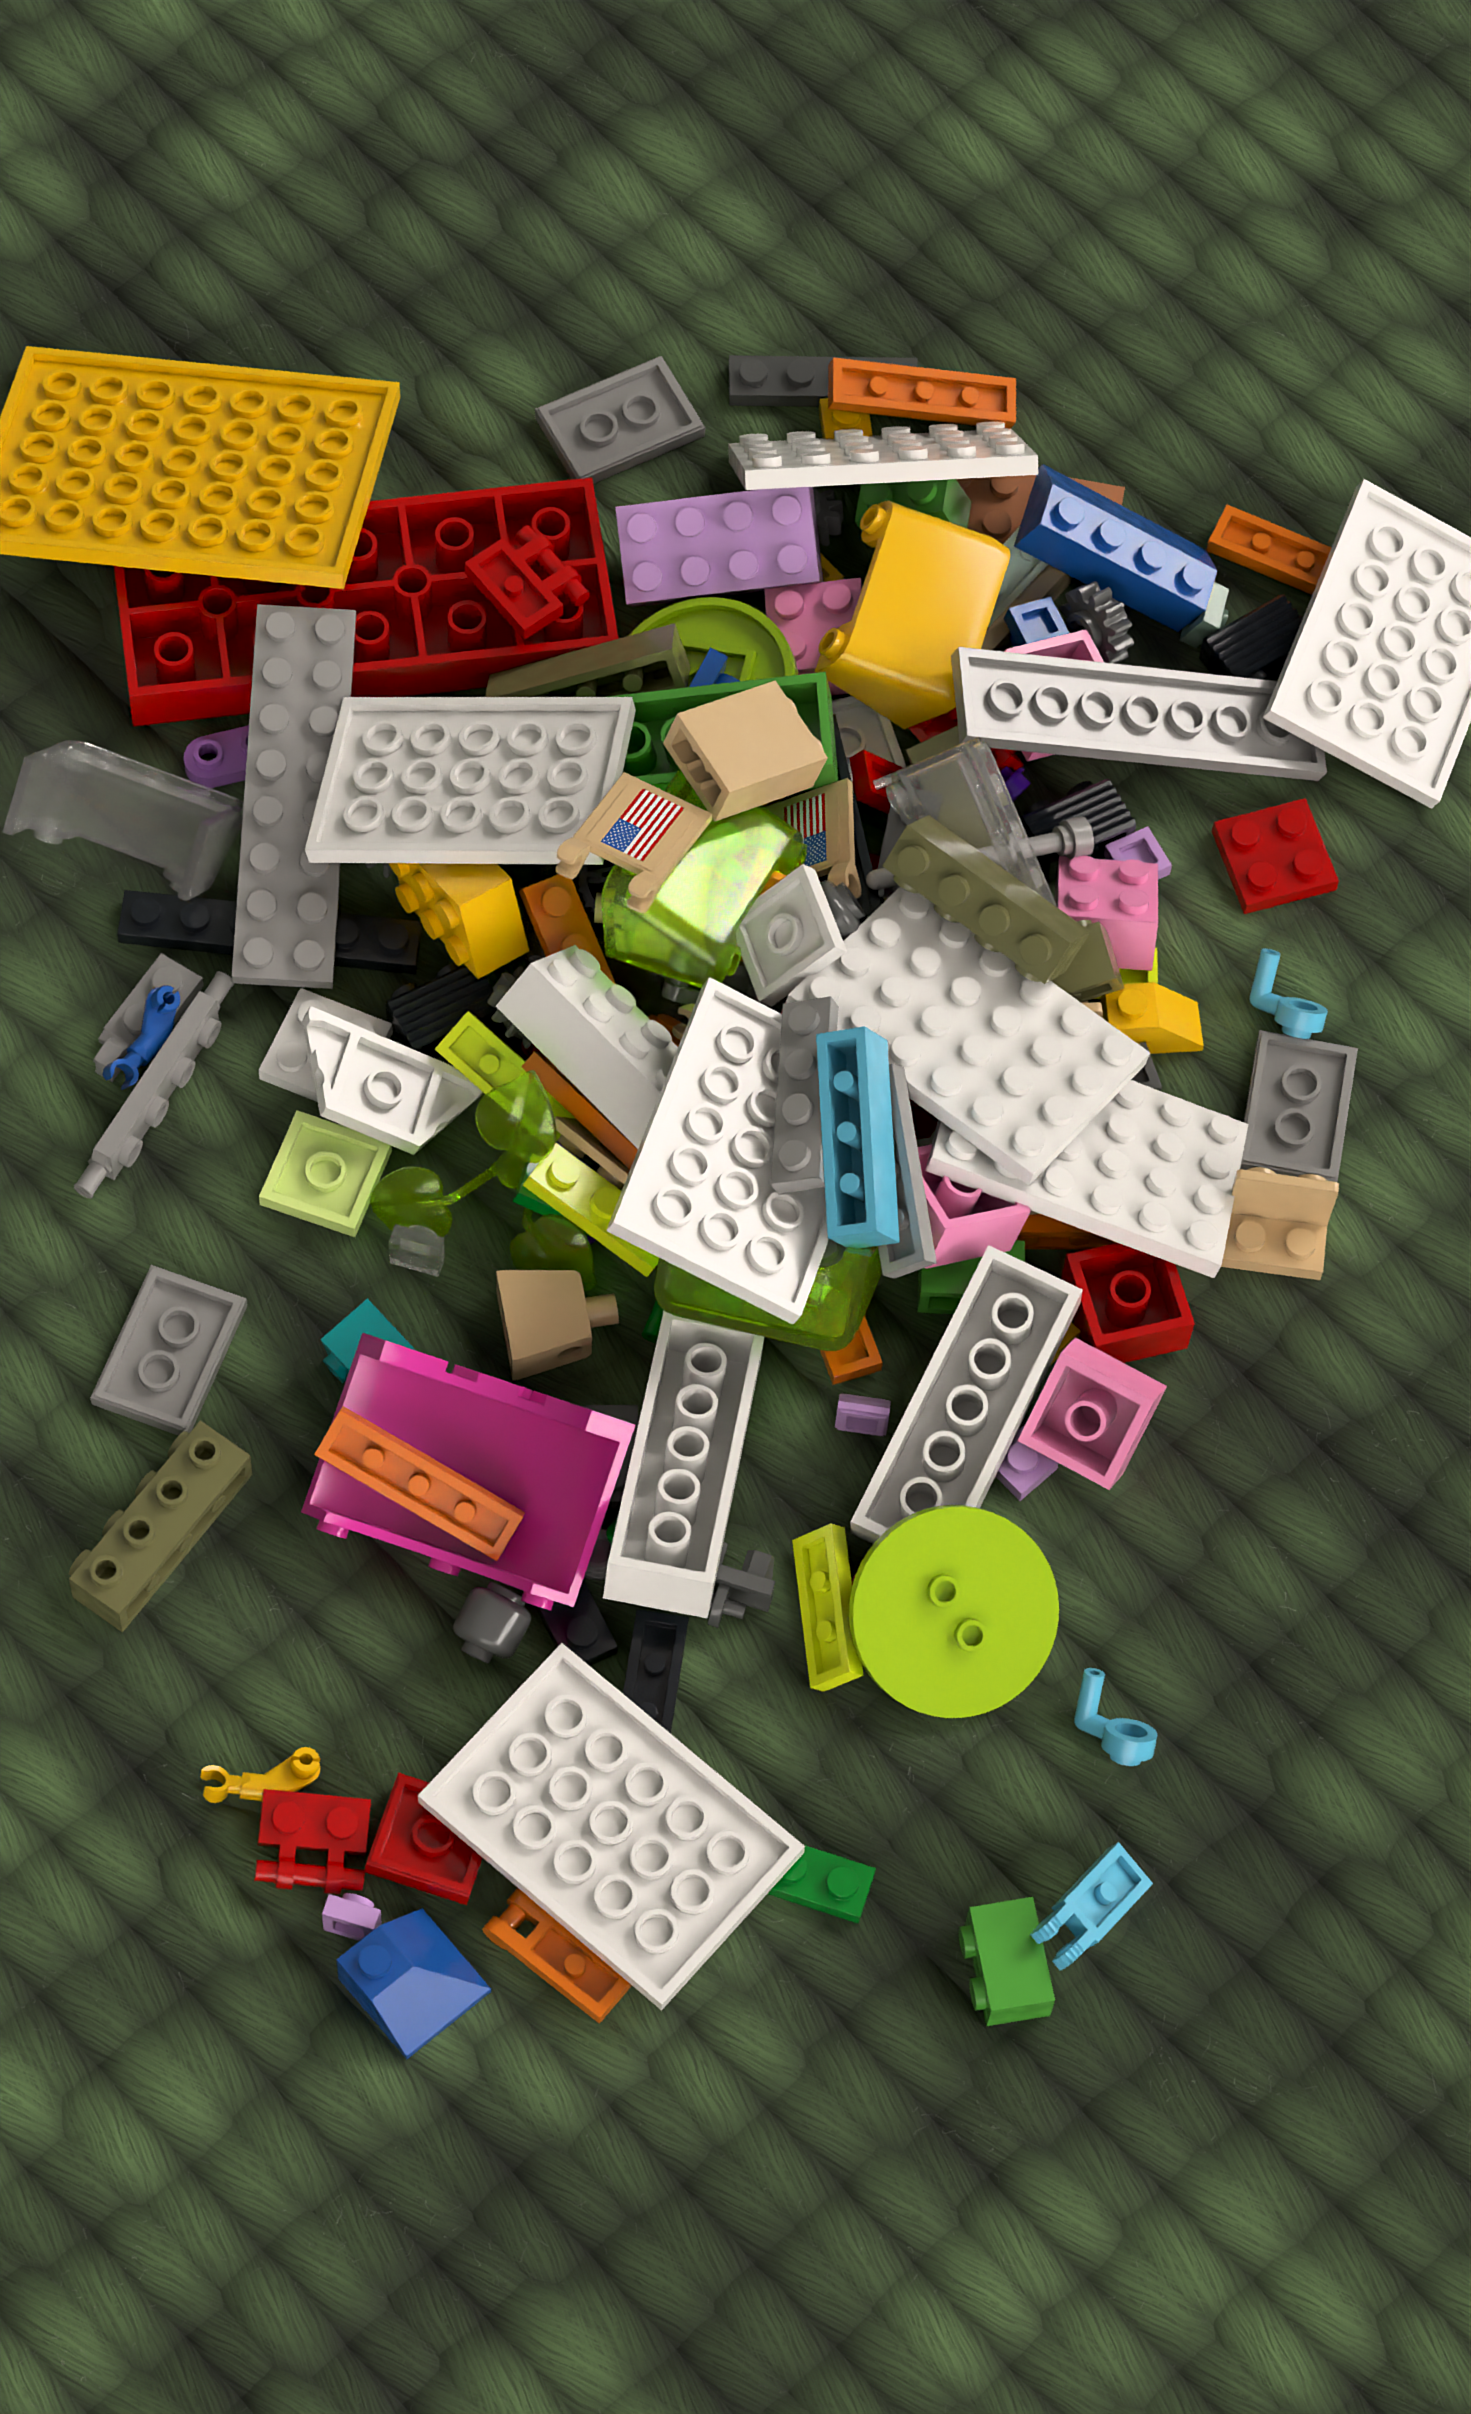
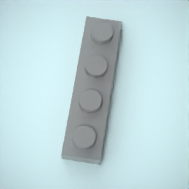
M831 996L783 1004L771 1185L778 1194L825 1187L816 1034L837 1031L839 1006Z
M889 1064L900 1243L878 1246L883 1276L898 1278L934 1265L937 1261L905 1069L896 1064Z

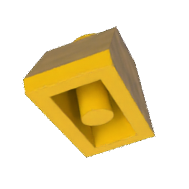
M1155 982L1123 984L1124 989L1101 996L1102 1018L1136 1043L1146 1042L1150 1054L1203 1051L1204 1045L1198 1002Z

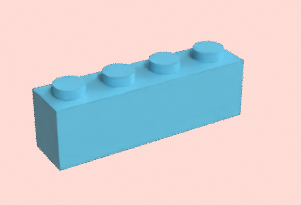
M865 1026L816 1034L828 1238L850 1250L900 1243L888 1040Z

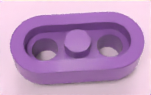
M249 725L202 736L193 740L184 752L185 772L189 780L203 788H215L244 781L246 776ZM211 753L216 755V758L210 761L201 759V756Z

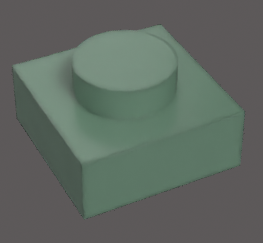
M1214 582L1206 610L1182 628L1180 641L1197 648L1202 644L1203 638L1225 626L1228 618V610L1225 609L1229 592L1228 588Z

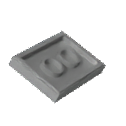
M662 356L535 409L536 421L571 479L592 477L593 484L705 437L704 424Z
M1259 1030L1244 1116V1123L1248 1124L1240 1169L1247 1170L1253 1167H1263L1271 1169L1280 1175L1298 1177L1303 1174H1315L1324 1177L1327 1181L1338 1182L1358 1048Z
M151 1265L91 1395L92 1405L178 1436L184 1431L190 1433L245 1313L247 1299Z

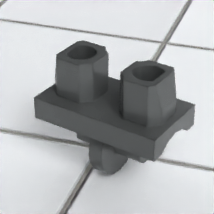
M723 1542L710 1605L709 1626L718 1628L723 1614L743 1619L747 1606L769 1612L776 1582L772 1580L774 1568L773 1555L757 1550H748L742 1570L722 1565L728 1544Z

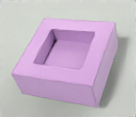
M1148 826L1105 845L1103 852L1106 860L1126 861L1134 859L1144 863H1157L1158 880L1170 875L1172 864Z
M1024 1426L1018 1429L995 1476L1019 1501L1056 1471L1059 1464L1017 1441Z
M345 1893L343 1898L331 1894L328 1895L322 1912L323 1930L360 1941L379 1925H382L381 1910L374 1908V1903L371 1900L352 1893Z

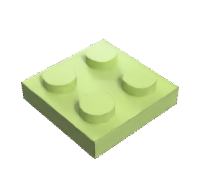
M296 1110L259 1195L260 1205L356 1237L391 1155L392 1146L348 1127Z

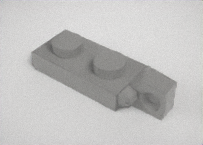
M161 953L104 1026V1030L98 1038L99 1043L103 1046L93 1059L96 1066L95 1073L103 1077V1069L107 1064L117 1059H123L127 1055V1048L141 1033L145 1001L152 989L169 985L174 987L172 993L179 992L181 1001L176 1009L174 1026L198 992L202 990L204 986L203 978ZM115 1067L114 1075L109 1079L110 1082H113L120 1073V1068Z

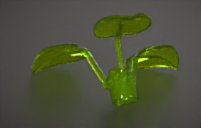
M534 1070L493 1088L478 1103L475 1118L482 1138L491 1147L505 1150L497 1162H494L489 1169L453 1193L444 1196L439 1176L435 1172L423 1167L412 1166L397 1169L385 1176L375 1186L371 1193L370 1205H372L373 1212L393 1233L409 1243L417 1245L434 1244L440 1241L452 1226V1215L446 1205L457 1202L494 1176H498L499 1181L504 1186L516 1189L525 1162L539 1163L550 1155L556 1143L555 1118L548 1095ZM524 1207L522 1226L526 1231L515 1236L510 1243V1253L518 1270H575L581 1274L584 1291L595 1287L597 1280L593 1268V1253L583 1230L566 1217L555 1214L543 1215L533 1223V1211Z

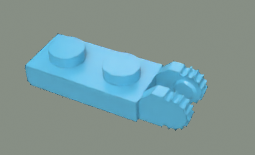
M1117 1842L1109 1847L1052 1907L1053 1912L1041 1921L1030 1935L1037 1944L1051 1939L1059 1931V1928L1065 1924L1075 1938L1063 1946L1052 1960L1059 1970L1065 1969L1078 1959L1086 1949L1097 1944L1153 1883L1122 1845Z

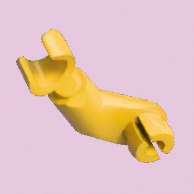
M301 1747L291 1757L264 1774L242 1772V1776L230 1775L220 1766L208 1765L201 1770L200 1778L206 1781L211 1779L218 1780L223 1786H205L203 1796L211 1803H219L226 1799L229 1793L238 1794L239 1799L261 1801L263 1789L297 1792L318 1778L320 1774V1757L314 1749Z

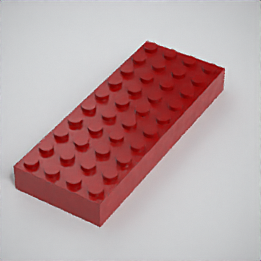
M592 477L370 501L344 589L114 566L133 726L250 714L257 604L356 610L351 697H404L486 688L489 674L619 639ZM529 525L539 536L545 535L555 546L554 553L565 566H573L582 576L581 584L590 592V597L584 604L577 607L567 596H558L557 598L563 604V615L523 640L465 574L464 562L503 537L516 551L522 546L515 539V536L521 528ZM540 566L530 567L542 581L549 577Z

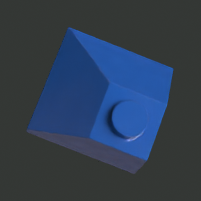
M423 1908L379 1925L336 1959L338 1979L406 2060L491 1993V1988Z

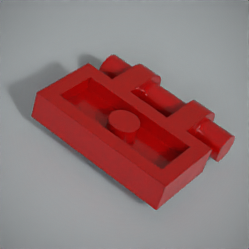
M529 525L524 526L517 532L515 539L522 547L516 551L503 537L464 562L465 574L523 640L563 615V604L557 598L558 596H567L577 607L584 604L590 597V592L581 584L582 576L573 566H565L554 553L555 546L545 535L539 536ZM540 566L549 577L542 581L530 567Z
M263 1789L257 1846L278 1847L277 1861L257 1859L254 1881L275 1883V1888L292 1890L293 1885L324 1887V1893L341 1894V1889L362 1891L365 1872L363 1869L344 1868V1854L362 1856L366 1854L371 1799ZM296 1849L327 1852L326 1866L295 1863Z

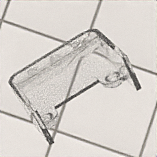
M981 737L970 739L873 781L876 790L886 787L890 805L897 814L904 813L910 820L915 818L919 820L930 815L1056 906L995 758Z
M66 740L24 757L3 833L12 836L29 828L34 830L33 836L50 844H62L63 839H72L76 836L82 837L164 868L162 874L171 881L170 888L179 892L177 898L188 901L211 888L242 826L244 802L233 796L101 747L81 741Z

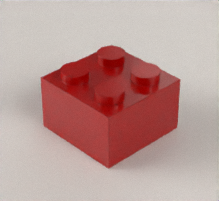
M1120 1243L1066 1255L1061 1279L1083 1289L1080 1305L1073 1318L1075 1326L1081 1331L1079 1336L1081 1341L1123 1363L1188 1348L1195 1323L1176 1264Z

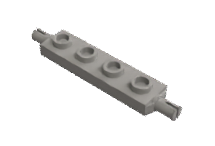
M220 971L216 972L204 993L199 991L94 1147L92 1156L88 1160L89 1165L77 1183L74 1184V1189L80 1195L91 1199L105 1176L115 1180L123 1166L129 1168L136 1161L143 1145L141 1139L150 1126L156 1128L162 1122L169 1107V1097L177 1086L183 1088L187 1084L195 1069L194 1060L203 1047L210 1048L217 1039L222 1025L218 1015V1011L221 1008L220 1004L231 987L234 986L229 975Z

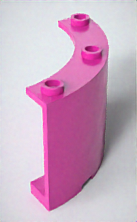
M362 1333L332 1423L342 1406L514 1505L524 1511L525 1514L498 1561H495L319 1458L301 1512L319 1519L316 1529L347 1539L349 1530L429 1556L431 1560L428 1567L458 1577L461 1568L523 1590L521 1601L551 1610L554 1601L574 1607L635 1425L454 1364L452 1373L446 1372L448 1361Z

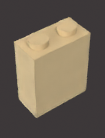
M776 680L678 713L663 742V745L708 812L712 813L714 821L813 787L828 759L822 744L812 735L799 716L795 704L786 697Z

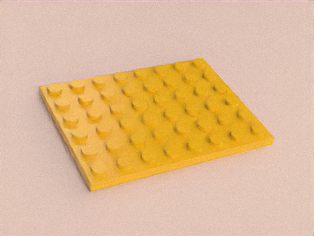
M26 346L0 416V554L344 589L399 404L400 382Z

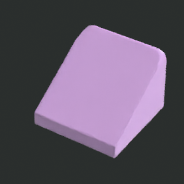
M839 1394L835 1428L842 1431L877 1436L886 1435L891 1402L885 1399Z

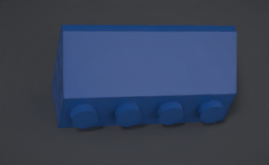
M1044 464L1038 468V475L1035 477L1014 547L1085 584L1096 581L1100 591L1107 587L1111 588L1112 598L1123 602V604L1177 632L1206 610L1218 570L1205 549Z

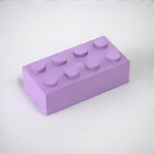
M813 487L758 489L615 507L626 604L631 607L681 602L703 597H723L765 592L764 589L824 582Z

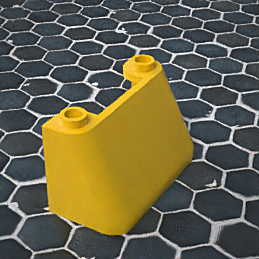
M888 500L870 506L861 519L862 541L870 547L876 548L852 620L838 628H831L825 633L819 644L818 650L821 654L814 672H826L829 682L882 716L887 717V719H890V721L901 728L906 729L945 714L956 707L951 655L958 647L981 649L1007 570L1010 549L991 536Z

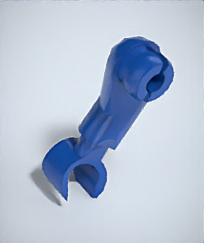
M163 985L152 989L148 993L145 1001L141 1033L127 1048V1055L123 1059H117L105 1066L102 1075L106 1081L113 1077L115 1067H118L125 1074V1082L121 1086V1090L136 1084L139 1078L138 1068L146 1066L157 1055L172 1032L176 1009L181 1001L178 991L172 993L174 987Z

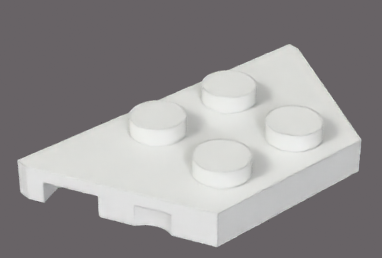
M312 1006L304 1015L302 1022L321 1117L414 1155L483 1094L477 1086L452 1065Z

